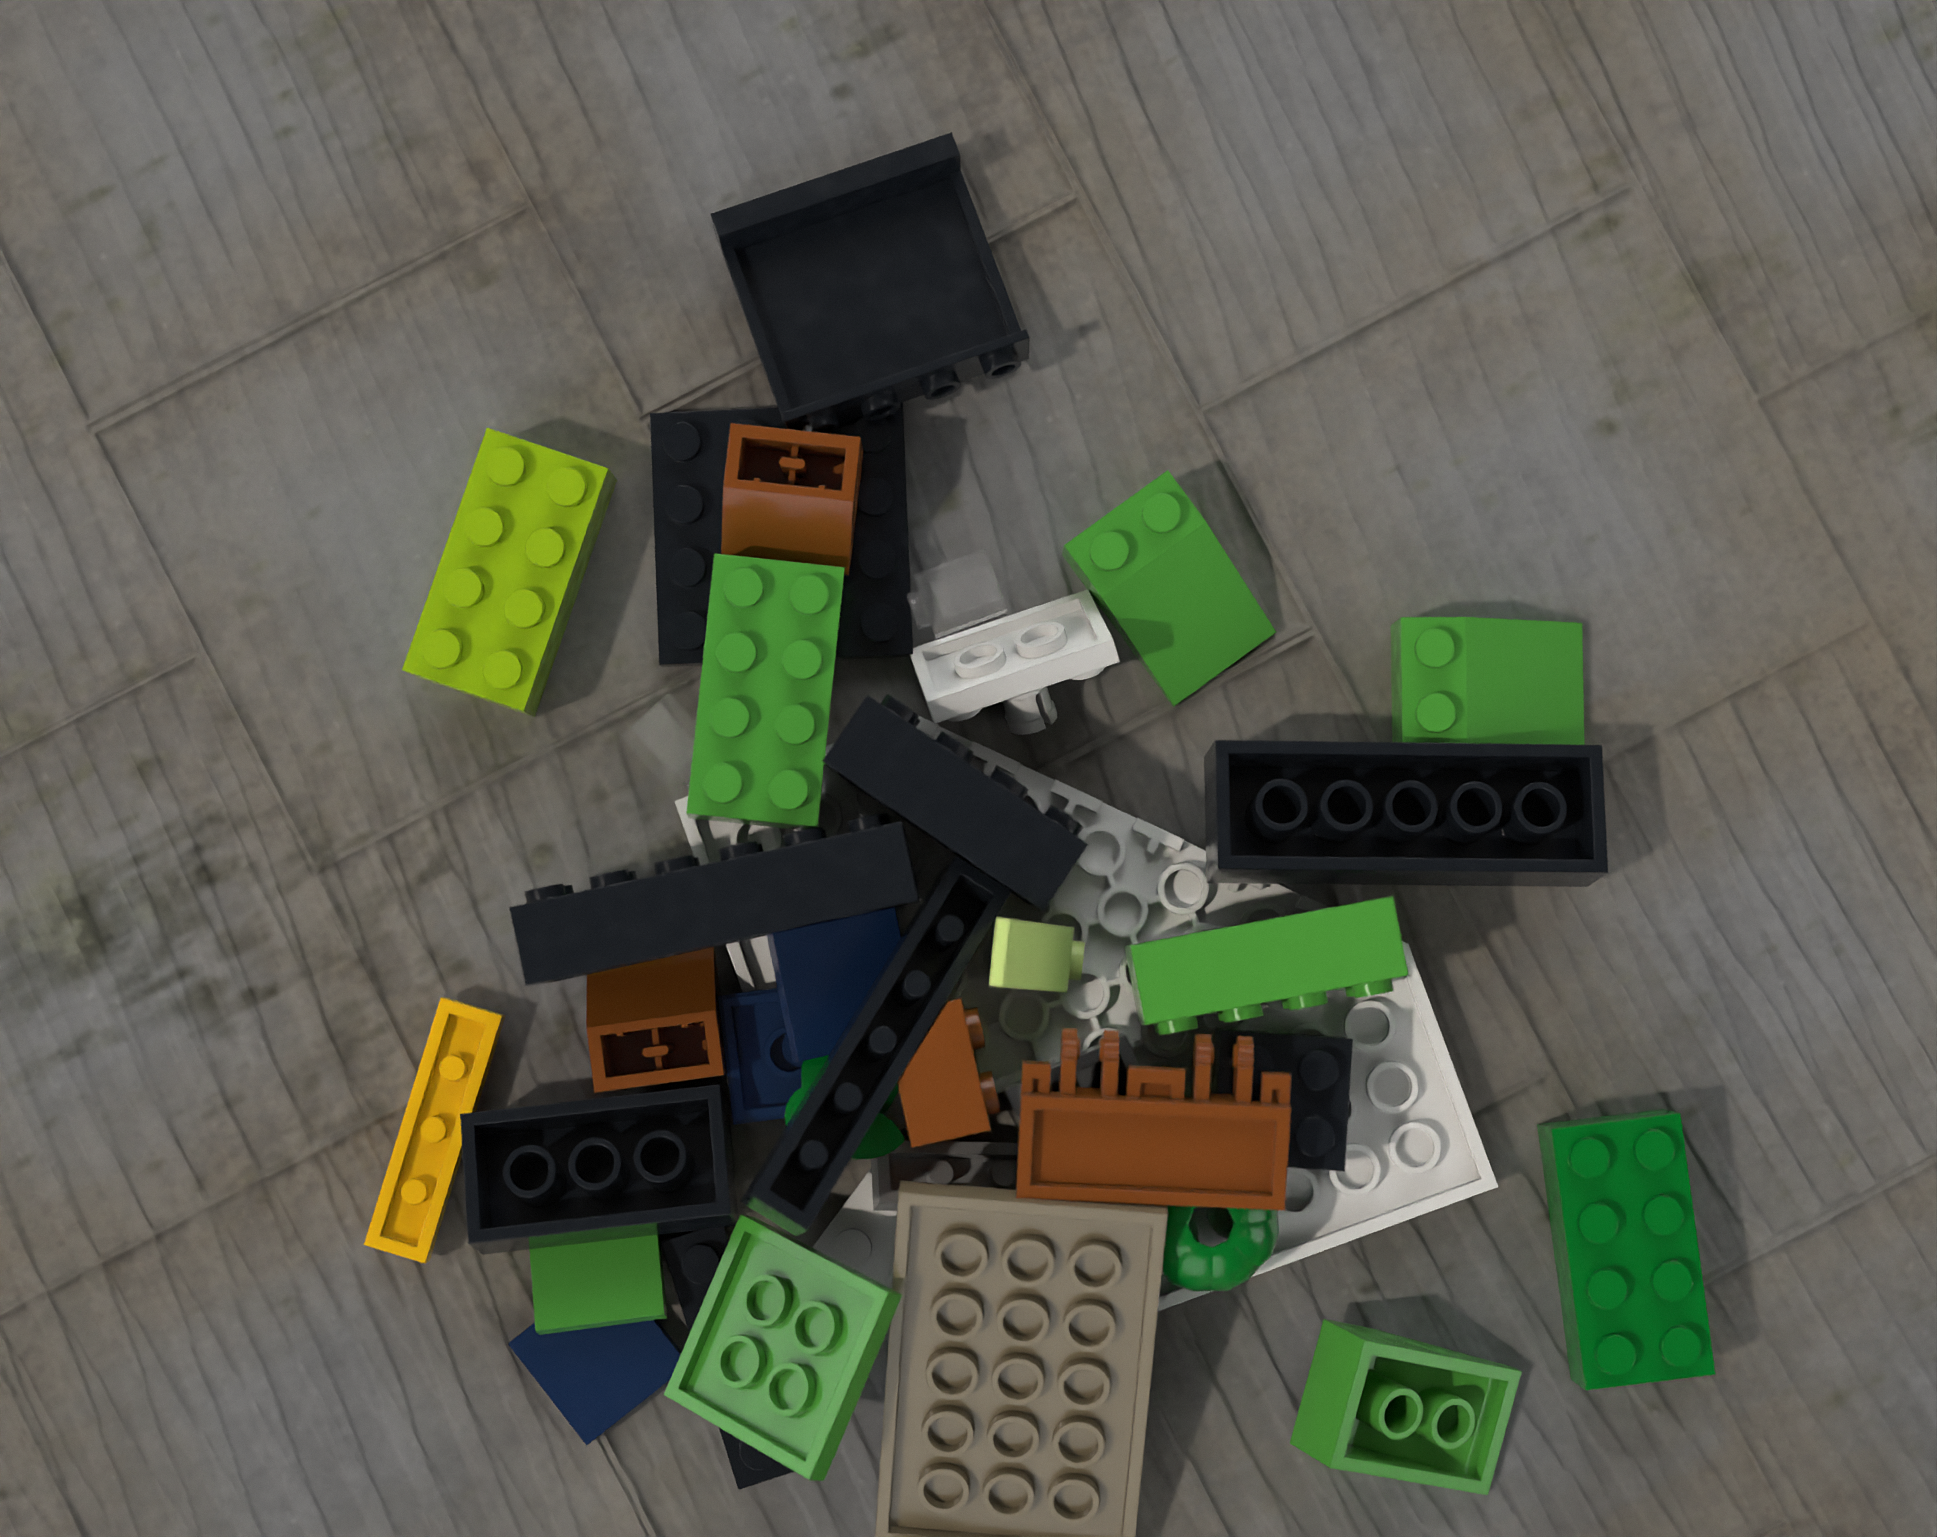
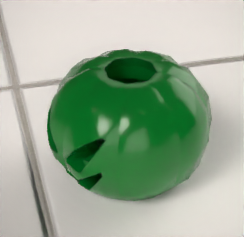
M1167 1205L1162 1275L1172 1285L1193 1292L1228 1291L1247 1282L1273 1254L1279 1236L1278 1210L1227 1208L1234 1221L1229 1239L1214 1247H1210L1197 1242L1189 1227L1194 1208L1199 1206Z

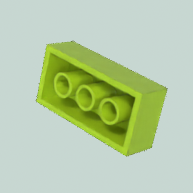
M487 427L402 670L429 682L535 717L617 483L616 477L609 468Z

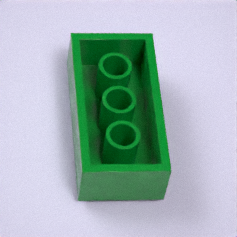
M1658 1109L1537 1124L1571 1380L1584 1390H1594L1716 1375L1681 1113Z

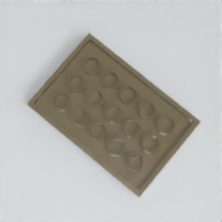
M900 1181L892 1290L902 1294V1298L889 1326L875 1537L1136 1536L1167 1224V1205L1016 1198V1190Z

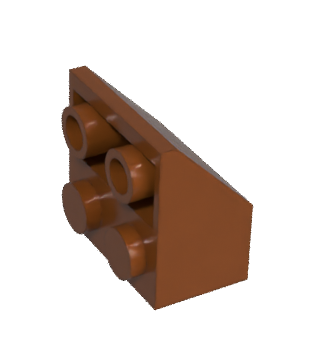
M731 423L723 484L721 554L845 567L844 576H849L864 451L861 437Z
M715 947L587 975L586 1030L594 1093L727 1074L718 996L721 995Z
M962 997L949 999L897 1081L912 1148L990 1130L989 1115L1000 1112L992 1070L979 1073L975 1057V1049L986 1047L978 1007L965 1009Z

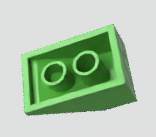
M1168 470L1070 540L1063 547L1062 556L1086 589L1089 590L1094 600L1173 707L1276 633V630L1211 528Z
M1400 617L1391 625L1392 742L1584 745L1582 623L1480 617Z
M1323 1319L1290 1444L1329 1468L1488 1495L1522 1371L1515 1367L1385 1331Z

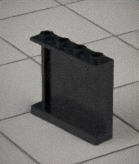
M952 132L711 213L716 239L785 429L834 434L839 430V424L861 416H864L865 420H877L887 417L896 412L901 407L900 403L922 395L928 400L945 397L957 391L961 387L960 382L981 375H985L987 379L1000 378L1020 368L1021 361L1029 359L1030 338L1026 329L1021 331L961 173L960 153Z

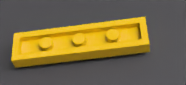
M447 997L440 998L364 1245L424 1264L430 1261L463 1155L460 1114L473 1113L477 1110L506 1015Z

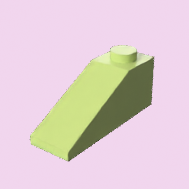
M996 918L989 986L1067 993L1069 979L1081 981L1085 942L1073 941L1074 927Z

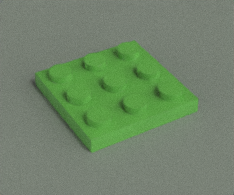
M740 1214L664 1395L809 1480L824 1481L902 1298V1294L756 1217Z

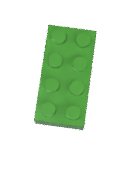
M714 553L686 811L688 818L796 830L818 827L824 771L823 759L826 752L845 567Z
M1393 896L1124 946L1138 1022L1144 1025L1154 1024L1155 1033H1159V1035L1198 1028L1196 1015L1217 1012L1219 1021H1224V1023L1263 1016L1261 1003L1281 1000L1283 1009L1289 1008V1010L1327 1004L1329 1002L1326 991L1345 988L1346 996H1354V998L1394 991L1392 978L1409 975Z

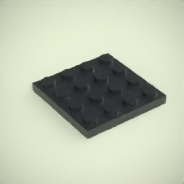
M903 402L900 403L901 407L896 412L887 417L877 420H865L864 416L839 424V430L834 433L836 435L861 437L864 449L849 576H844L835 660L910 657V654H913ZM778 408L650 413L659 665L661 667L702 666L714 553L721 554L723 484L730 424L736 423L785 429Z

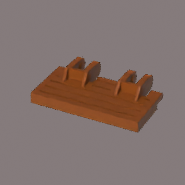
M1062 1028L1058 1092L1050 1091L1051 1062L1022 1060L1016 1198L1285 1210L1291 1115V1074L1261 1071L1260 1101H1251L1254 1054L1253 1037L1238 1036L1236 1044L1233 1046L1232 1065L1234 1066L1232 1094L1210 1093L1211 1066L1214 1062V1045L1211 1042V1035L1196 1034L1191 1098H1184L1185 1068L1128 1065L1126 1095H1118L1120 1039L1119 1031L1104 1030L1103 1037L1100 1039V1088L1075 1087L1076 1063L1080 1058V1038L1077 1036V1029Z

